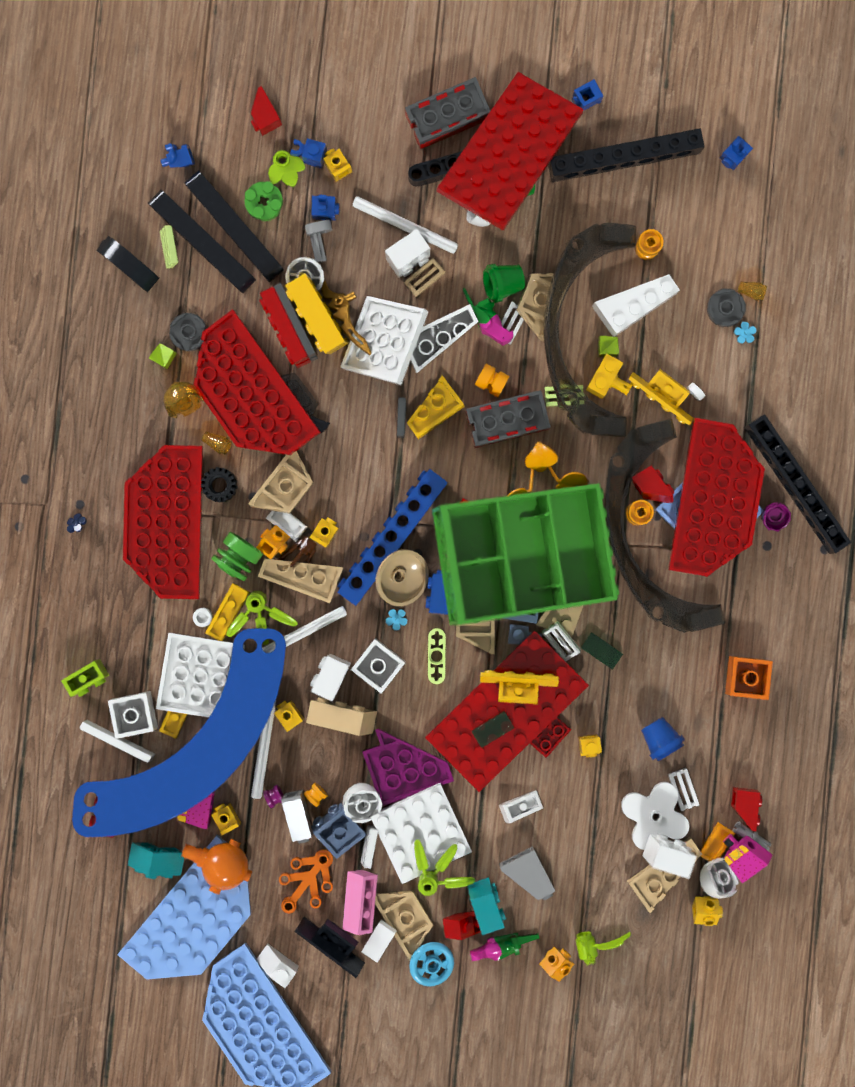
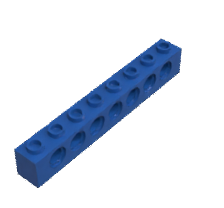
M431 469L427 472L424 470L420 474L418 485L416 487L412 485L406 493L408 496L406 501H400L395 508L397 513L393 518L389 516L383 524L386 528L382 533H376L371 540L374 544L370 549L368 547L365 548L360 555L362 560L359 564L355 562L349 570L350 576L347 579L343 578L338 584L339 591L337 593L353 605H358L375 582L376 574L382 561L391 553L399 550L448 484L446 480ZM423 485H428L431 488V493L427 496L422 495L420 492V488ZM413 500L418 501L420 504V508L417 511L409 509V503ZM400 516L408 518L406 526L398 525L397 520ZM389 531H394L397 534V538L393 542H389L386 539V534ZM376 547H384L385 555L383 557L375 555ZM368 561L374 565V569L370 573L365 572L363 569L364 563ZM354 577L361 578L362 586L360 588L353 587L352 579Z

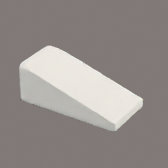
M537 790L506 801L500 804L499 808L505 822L512 823L543 809Z

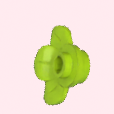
M280 150L274 154L273 164L268 171L270 182L274 185L282 180L286 185L295 187L298 181L297 172L305 170V165L299 157L291 156L287 151ZM285 158L286 162L282 164L279 160Z

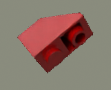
M652 465L632 477L633 485L643 499L670 504L674 502V490L669 484L666 485L662 480L664 479L663 475L658 469L655 470Z
M733 787L731 807L749 829L756 831L757 826L760 825L758 811L759 807L762 806V795L755 789Z
M474 911L456 913L443 918L445 938L463 940L481 932Z

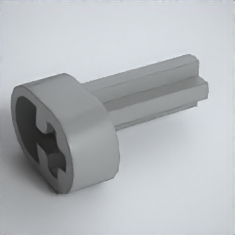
M323 220L305 225L306 235L310 236L315 260L318 263L327 261L321 234L333 230L331 220Z

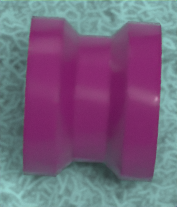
M279 785L273 786L271 790L263 791L264 798L271 809L278 803L282 804L281 799L284 795Z

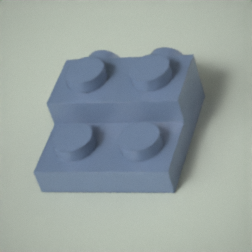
M342 803L332 805L328 809V813L324 817L318 816L315 818L311 826L313 834L336 859L367 835L358 823L353 822L349 817L347 818Z

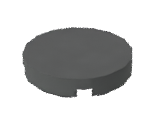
M733 289L716 291L707 303L709 319L720 327L736 325L743 318L746 311V303L743 297Z
M182 313L171 322L170 339L180 350L187 352L195 351L201 348L204 342L201 340L202 332L207 329V326L198 315Z

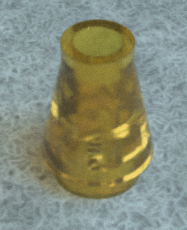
M741 281L738 288L739 293L756 301H763L767 286L760 282Z
M207 431L202 437V442L206 443L218 454L226 455L232 445V441L228 437Z

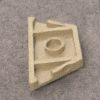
M570 272L529 275L516 311L543 342L546 341L572 275Z
M297 451L292 455H286L248 503L250 507L288 514L293 511L313 485V481Z
M495 619L456 625V637L490 654H495Z
M413 890L377 893L375 905L386 923L397 930L394 936L410 961L413 953L421 946L425 936L431 930L433 922Z

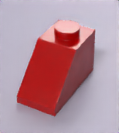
M258 87L251 110L253 120L250 122L256 132L260 131L263 136L280 127L282 123L263 87Z

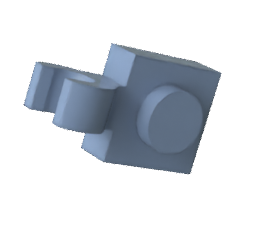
M510 624L508 643L519 645L532 633L529 632V626Z

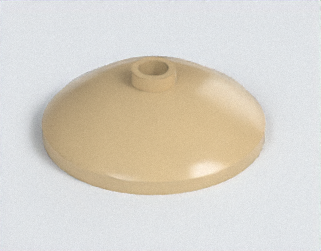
M407 549L398 550L388 555L380 564L376 574V588L380 597L394 606H405L416 601L422 595L428 583L429 570L426 561L418 553Z

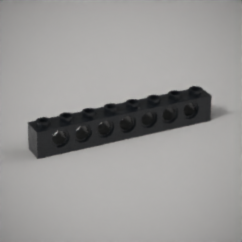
M699 128L554 156L548 164L552 183L697 155L702 152L705 146L702 131Z
M765 414L759 416L744 426V429L829 554H836L852 542Z

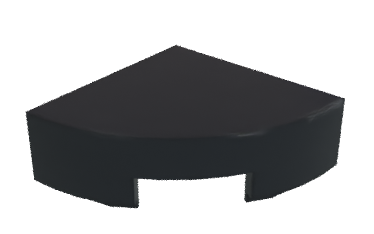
M314 416L311 417L321 433L330 425L329 422Z

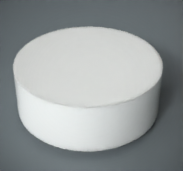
M693 382L687 387L691 395L698 401L705 397L703 391Z
M199 608L193 614V621L199 627L208 626L213 619L212 612L207 608Z

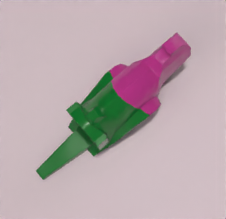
M463 288L464 295L478 320L477 324L482 334L489 336L502 346L510 343L514 337L513 330L509 332L502 327L500 317L493 310L494 302L487 298L474 306L466 289Z
M518 933L490 937L483 946L470 951L472 961L489 958L497 961L513 953L515 956L520 955L519 949L521 945L539 939V934L519 936Z

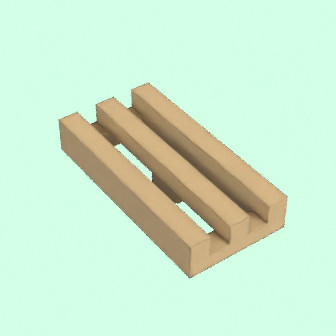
M432 258L405 280L404 284L413 292L415 297H418L442 277L445 271ZM432 264H434V268H432L416 283L411 285V282L414 279H416L420 274H422L426 269H428ZM437 270L440 271L439 273H437L433 278H431L427 283H425L421 288H419V289L416 291L415 288H417L421 283H423L427 278H429V277H430L433 273H435Z

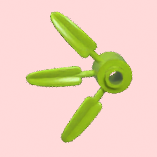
M253 591L246 599L248 610L245 613L241 612L228 628L226 635L228 637L235 635L248 621L249 617L247 615L250 612L258 614V618L255 619L256 628L267 629L266 619L261 616L263 609L270 612L269 616L286 625L296 626L298 622L275 607L271 609L265 606L267 603L266 595L262 591ZM253 600H257L259 605L255 604ZM266 639L263 645H268L269 639Z
M419 839L415 840L414 851L418 870L423 871L419 876L418 889L421 894L425 896L433 895L437 891L438 885H445L449 889L469 886L475 882L473 877L446 878L445 881H438L436 874L439 871L443 872L448 867L456 854L457 845H452L435 864L436 870L433 872L430 870L426 871L429 866L424 848Z
M590 931L578 933L575 941L579 959L584 960L586 965L595 964V958L598 956L597 948L598 950L617 948L624 944V941L630 937L631 932L601 944H596L595 938Z

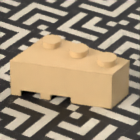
M318 697V700L310 701L306 723L358 736L373 734L377 711L365 709V707L358 705L348 706L347 703L341 701L333 703L324 697Z

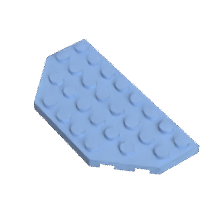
M217 835L207 846V849L227 842ZM193 863L117 955L145 979L201 975L251 915L249 881L243 880L239 886L230 890H221L218 895L209 891L210 885L203 877L202 868Z
M244 943L213 965L202 1021L245 1085L312 1087L331 1074V1069L267 973L259 965L257 958L247 943Z

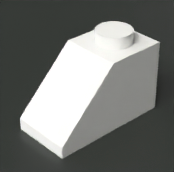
M269 944L265 946L257 958L259 965L267 975L284 988L287 987L295 976L299 967Z

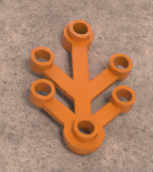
M321 849L316 852L315 856L305 858L294 857L291 860L290 866L292 869L298 870L304 865H314L310 871L290 874L284 872L280 875L279 883L281 885H288L290 882L303 880L291 896L283 899L281 908L285 913L290 914L296 910L298 899L309 885L311 892L310 906L315 909L321 906L322 899L319 896L316 878L320 870L323 877L322 891L325 893L332 891L333 883L330 880L329 866L333 862V855L329 850ZM322 856L327 858V861L324 863L320 861ZM293 861H299L300 865L294 866ZM282 876H287V877H288V881H287V882L282 881L281 877H282ZM324 884H330L331 888L325 889ZM318 899L319 904L314 905L312 900ZM291 903L292 908L287 909L285 904Z

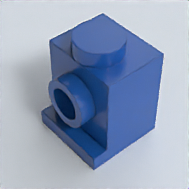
M595 79L574 90L572 103L584 110L601 103L603 94ZM583 97H587L589 100L584 101Z

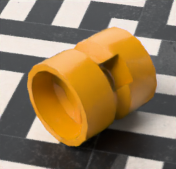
M648 229L640 235L635 244V252L639 258L650 260L659 253L664 243L660 232Z
M486 363L475 386L482 390L488 389L491 395L498 398L510 376L502 371L497 373L496 368Z
M646 500L631 502L625 510L627 521L637 526L647 524L654 515L652 505Z

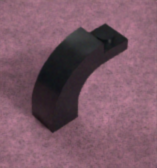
M109 236L101 242L96 250L147 293L159 279L146 265Z

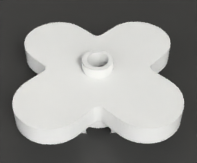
M669 782L656 784L647 797L640 793L632 792L622 799L621 808L623 813L628 818L636 821L632 831V840L642 850H645L650 834L656 836L658 833L671 839H681L689 831L687 818L674 810L679 795L677 789ZM658 813V818L653 819V815Z

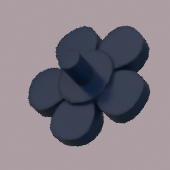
M80 513L75 514L74 519L70 518L67 521V525H69L67 531L69 533L74 531L80 532L83 529L81 525L86 524L87 519L82 517Z

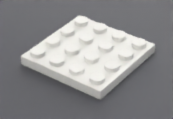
M367 296L355 330L365 338L372 354L368 355L350 340L341 368L401 385L428 311ZM353 333L352 336L363 345L364 343L361 340H359Z
M168 633L156 709L210 717L227 681L233 643Z
M441 783L381 809L380 813L377 812L370 815L402 884L419 877L423 873L422 870H418L414 851L416 839L421 841L429 866L426 871L436 869L435 864L454 844L457 845V851L452 861L472 852Z

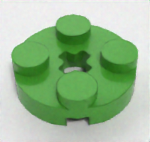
M258 182L245 192L244 202L248 213L253 218L261 221H270L279 215L283 206V197L280 190L271 182ZM260 198L269 199L266 206L259 204Z

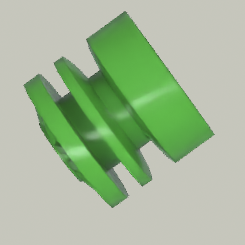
M230 531L223 541L229 549L225 551L218 548L217 551L223 557L221 558L214 554L211 559L228 575L245 581L247 576L241 572L242 569L251 573L252 570L246 563L257 564L263 553Z

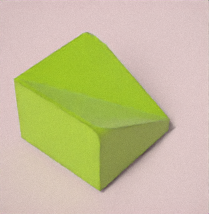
M599 336L598 357H604L606 354L617 357L619 355L618 337Z
M160 343L149 356V359L168 369L177 353Z

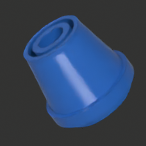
M664 717L641 730L652 760L657 759V761H660L684 746L682 743L685 741L683 735L680 736Z

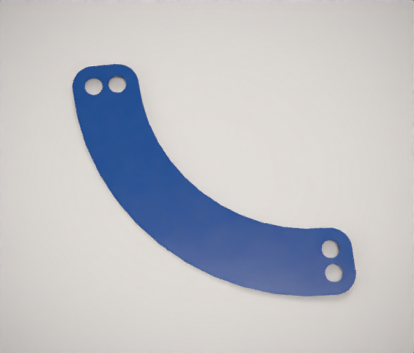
M245 629L238 633L233 642L231 665L223 692L212 714L200 731L176 754L145 772L117 780L82 784L74 795L72 823L75 831L83 837H105L138 832L162 824L186 812L220 787L242 764L256 744L270 717L278 696L284 670L286 651L284 636L275 629ZM247 639H254L257 643V648L252 653H247L243 648V644ZM266 639L275 641L276 648L271 653H266L262 649V644ZM89 792L95 793L98 798L97 803L93 807H88L84 802V797ZM87 812H92L96 816V822L91 827H87L83 823V816Z

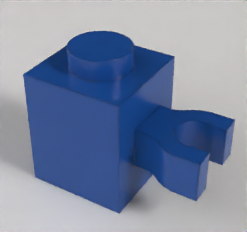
M738 136L720 156L721 162L726 168H731L734 171L753 148Z
M307 138L304 145L301 141L294 139V145L300 148L297 151L291 149L290 154L292 156L302 155L305 164L322 168L323 158L326 157L325 153L327 152L326 143Z
M327 195L312 196L311 215L313 220L336 221V215H339L340 203H336V198Z

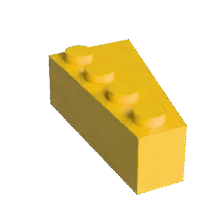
M305 273L285 285L288 289L285 291L291 302L295 301L297 308H295L300 318L304 317L307 324L305 327L310 335L314 334L317 339L315 344L320 352L324 351L325 354H332L350 343L347 337H342L339 324L335 319L331 318V311L325 302L321 301L322 296L308 274Z

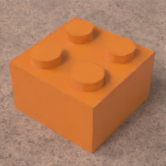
M729 656L725 694L769 700L773 661Z

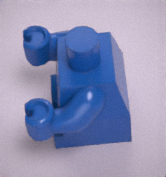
M171 143L165 145L166 151L169 153L166 154L167 158L161 159L163 167L182 168L195 164L189 145H182L179 150L177 145Z

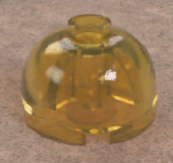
M174 382L165 392L163 403L170 417L178 418L177 415L183 414L185 417L201 407L200 402L203 401V397L192 383Z

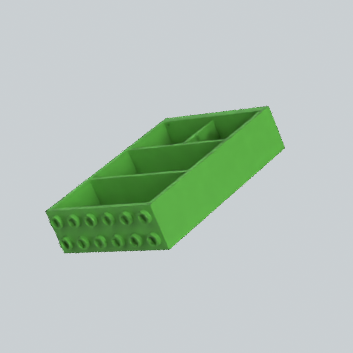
M600 483L440 505L433 508L432 514L449 624L463 625L618 600L619 588L615 584L614 576L616 575V569L612 565L611 557L613 556V550L608 540L610 531L608 526H606L605 518L607 517L606 508L603 507L602 499L604 493L603 489L600 488Z

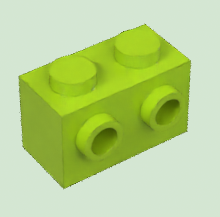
M99 659L61 681L70 697L76 695L81 697L90 692L88 688L95 685V687H98L105 683V678L110 675Z

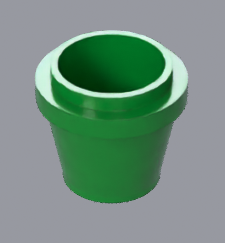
M487 265L483 271L484 289L488 298L494 303L502 302L504 298L524 290L525 277L521 266Z

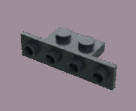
M303 917L294 932L353 977L357 978L365 964L364 961L352 953L358 941L329 919L319 928L306 917Z

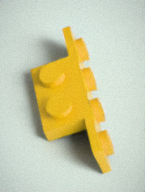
M661 369L658 370L649 383L634 372L628 378L631 381L630 383L635 388H641L646 392L645 395L649 399L658 401L666 412L671 411L682 424L690 425L692 423L693 417L679 407L690 394L688 389Z
M492 670L480 672V682L499 683L498 702L538 704V686L557 687L559 677L553 674H543L541 676L529 672L524 674H516L511 671L496 673Z

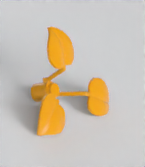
M537 442L534 449L525 459V465L531 469L529 489L519 488L513 490L507 496L531 493L533 490L534 470L543 472L548 468L556 482H558L555 487L556 489L587 485L589 480L584 474L579 472L568 473L562 479H559L551 467L558 460L557 454L550 447Z

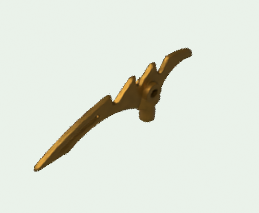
M323 281L321 287L324 299L332 300L327 306L337 311L332 317L343 321L344 323L340 328L344 334L362 351L371 355V350L365 338L358 334L350 320L349 302L357 298L354 291L347 295L344 293H334L328 288L326 281ZM349 329L364 343L363 345L350 334Z

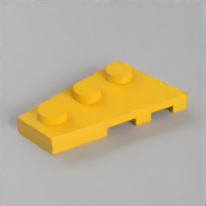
M443 375L407 422V425L418 440L465 407Z

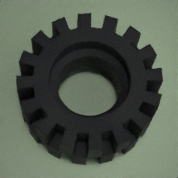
M216 467L204 474L205 477L201 480L203 481L201 487L208 499L215 502H226L236 494L238 482L231 471ZM216 478L225 479L227 487L223 492H216L213 489L212 483Z

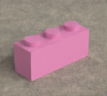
M365 870L348 871L343 930L356 935L372 933L377 874Z

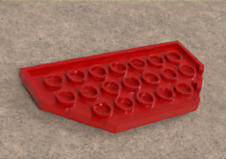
M232 309L202 332L201 340L204 342L198 354V368L193 386L236 447L292 455L321 433L235 310Z
M694 418L668 570L708 577L719 567L725 565L752 545L765 468L756 459L753 451L745 440L741 438L733 424Z
M163 445L151 459L143 464L125 482L123 560L151 587L160 599H200L203 446Z

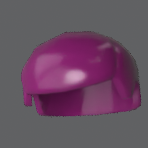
M773 502L763 509L761 520L768 530L779 532L791 521V512L786 505Z

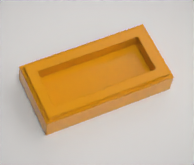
M717 822L700 850L702 853L701 857L708 862L721 858L727 848L723 840L730 834L734 837L736 833Z

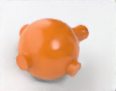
M230 839L229 843L217 844L210 849L205 847L203 849L186 843L181 857L183 856L193 861V863H196V866L202 868L203 877L210 885L209 891L218 895L221 890H230L239 886L243 880L248 882L252 871L248 869L247 856L240 848L241 842Z

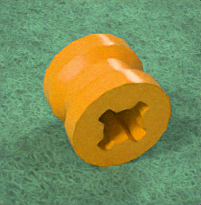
M314 782L312 788L307 790L304 796L314 806L318 807L320 801L326 799L328 794L319 784Z

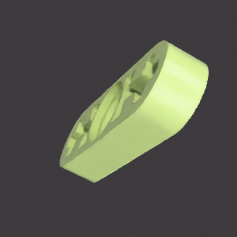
M440 628L432 629L428 635V679L433 684H440L445 679L446 636ZM436 631L439 632V635L443 636L442 639H439V645L443 644V648H431V644L435 645V639L431 638V636L435 635ZM436 650L442 653V659L438 662L433 661L431 658L432 652ZM431 664H443L442 668H438L442 677H439L437 681L434 677H431V674L435 672V667L431 668Z

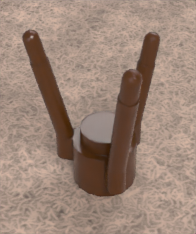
M304 536L303 539L299 538L296 544L277 560L285 559L299 547L298 550L300 552L290 564V567H294L303 554L308 555L305 563L310 564L313 555L317 551L314 549L317 544Z

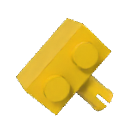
M606 354L585 390L603 399L609 388L613 387L627 396L633 385L618 378L617 374L623 362Z

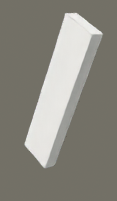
M89 720L83 721L80 726L81 730L147 763L152 761L155 753L125 738L115 739L113 732Z

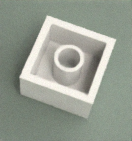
M416 229L385 250L386 260L398 278L401 276L406 277L413 272L414 267L417 265L421 267L429 261L430 247L418 229Z
M375 638L351 670L382 694L406 661Z
M329 654L327 657L324 656L318 667L321 671L319 674L316 673L310 684L313 687L311 692L333 701L351 663L332 654Z
M151 691L108 700L115 739L152 732L158 729Z
M658 833L656 836L649 835L643 857L652 868L688 879L697 856L691 851L690 847L686 846L685 842L678 839L671 841L668 840L667 836Z

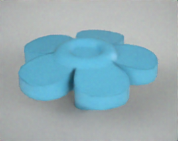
M742 322L740 327L734 329V334L739 336L737 338L739 343L742 344L745 340L747 343L754 341L753 334L756 333V328L754 326L749 327L748 322Z
M395 609L389 610L388 614L390 617L386 618L387 625H392L394 630H399L400 624L403 626L407 624L408 620L404 617L405 611L403 609H399L397 612Z

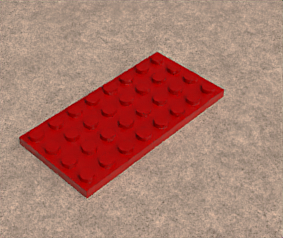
M517 72L437 187V192L504 231L583 114L584 109L522 73Z
M535 630L493 671L496 673L511 671L516 674L529 672L541 676L543 674H553L559 677L557 687L538 686V704L498 702L499 683L481 682L425 736L478 792L495 778L589 686Z

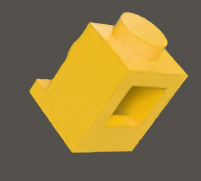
M333 148L325 153L324 163L336 182L352 173V168L340 149L335 150ZM337 159L340 160L338 164L333 163Z
M328 517L326 520L321 518L309 538L327 548L339 530L336 527L337 522ZM326 527L328 534L323 535L321 530Z
M597 734L578 737L580 756L596 757L597 754L602 753L600 737Z
M222 803L213 808L214 812L211 816L218 826L221 835L230 832L241 824L231 803L227 805ZM225 815L227 817V821L224 822L221 819V816Z

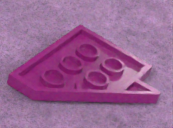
M379 728L375 729L380 745L362 751L374 787L380 795L382 806L412 796L438 783L444 785L454 781L447 761Z

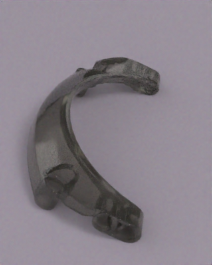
M619 223L594 224L578 235L573 236L565 245L548 291L544 314V344L551 382L557 397L558 407L561 410L568 411L567 418L582 433L626 437L627 417L616 415L594 403L580 390L572 379L560 349V312L570 286L590 263L611 252L635 247V225ZM573 242L577 243L578 250L573 247ZM566 396L570 400V406L566 405L564 399Z
M667 419L631 430L617 446V453L610 456L605 483L606 526H608L610 531L609 543L619 571L629 590L648 617L655 621H661L665 626L685 633L725 624L721 604L688 602L676 598L656 586L636 563L629 549L624 530V505L632 477L649 455L668 441L677 438L673 420ZM614 457L622 459L621 467L613 464ZM660 607L662 613L659 617L655 618L653 616V609Z

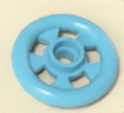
M429 942L420 946L410 959L409 968L411 976L417 983L423 986L431 987L443 983L451 975L454 968V957L451 950L439 942ZM433 950L434 954L426 956L425 952ZM442 953L446 957V959L443 961H441L438 957ZM418 960H423L422 967H417ZM443 967L445 970L442 974L438 975L437 972ZM424 972L431 974L429 978L422 976Z

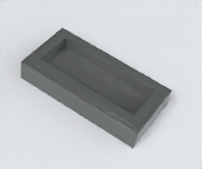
M398 397L397 438H404L406 399Z

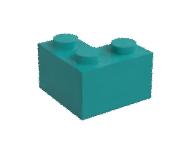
M132 842L128 866L134 868V871L137 873L145 874V877L149 879H156L157 876L173 878V876H180L182 873L184 857H181L183 851L175 847H157L149 842Z
M488 877L467 886L482 935L505 928L503 920H506L503 908L499 909L497 905L500 899L495 883L491 884Z

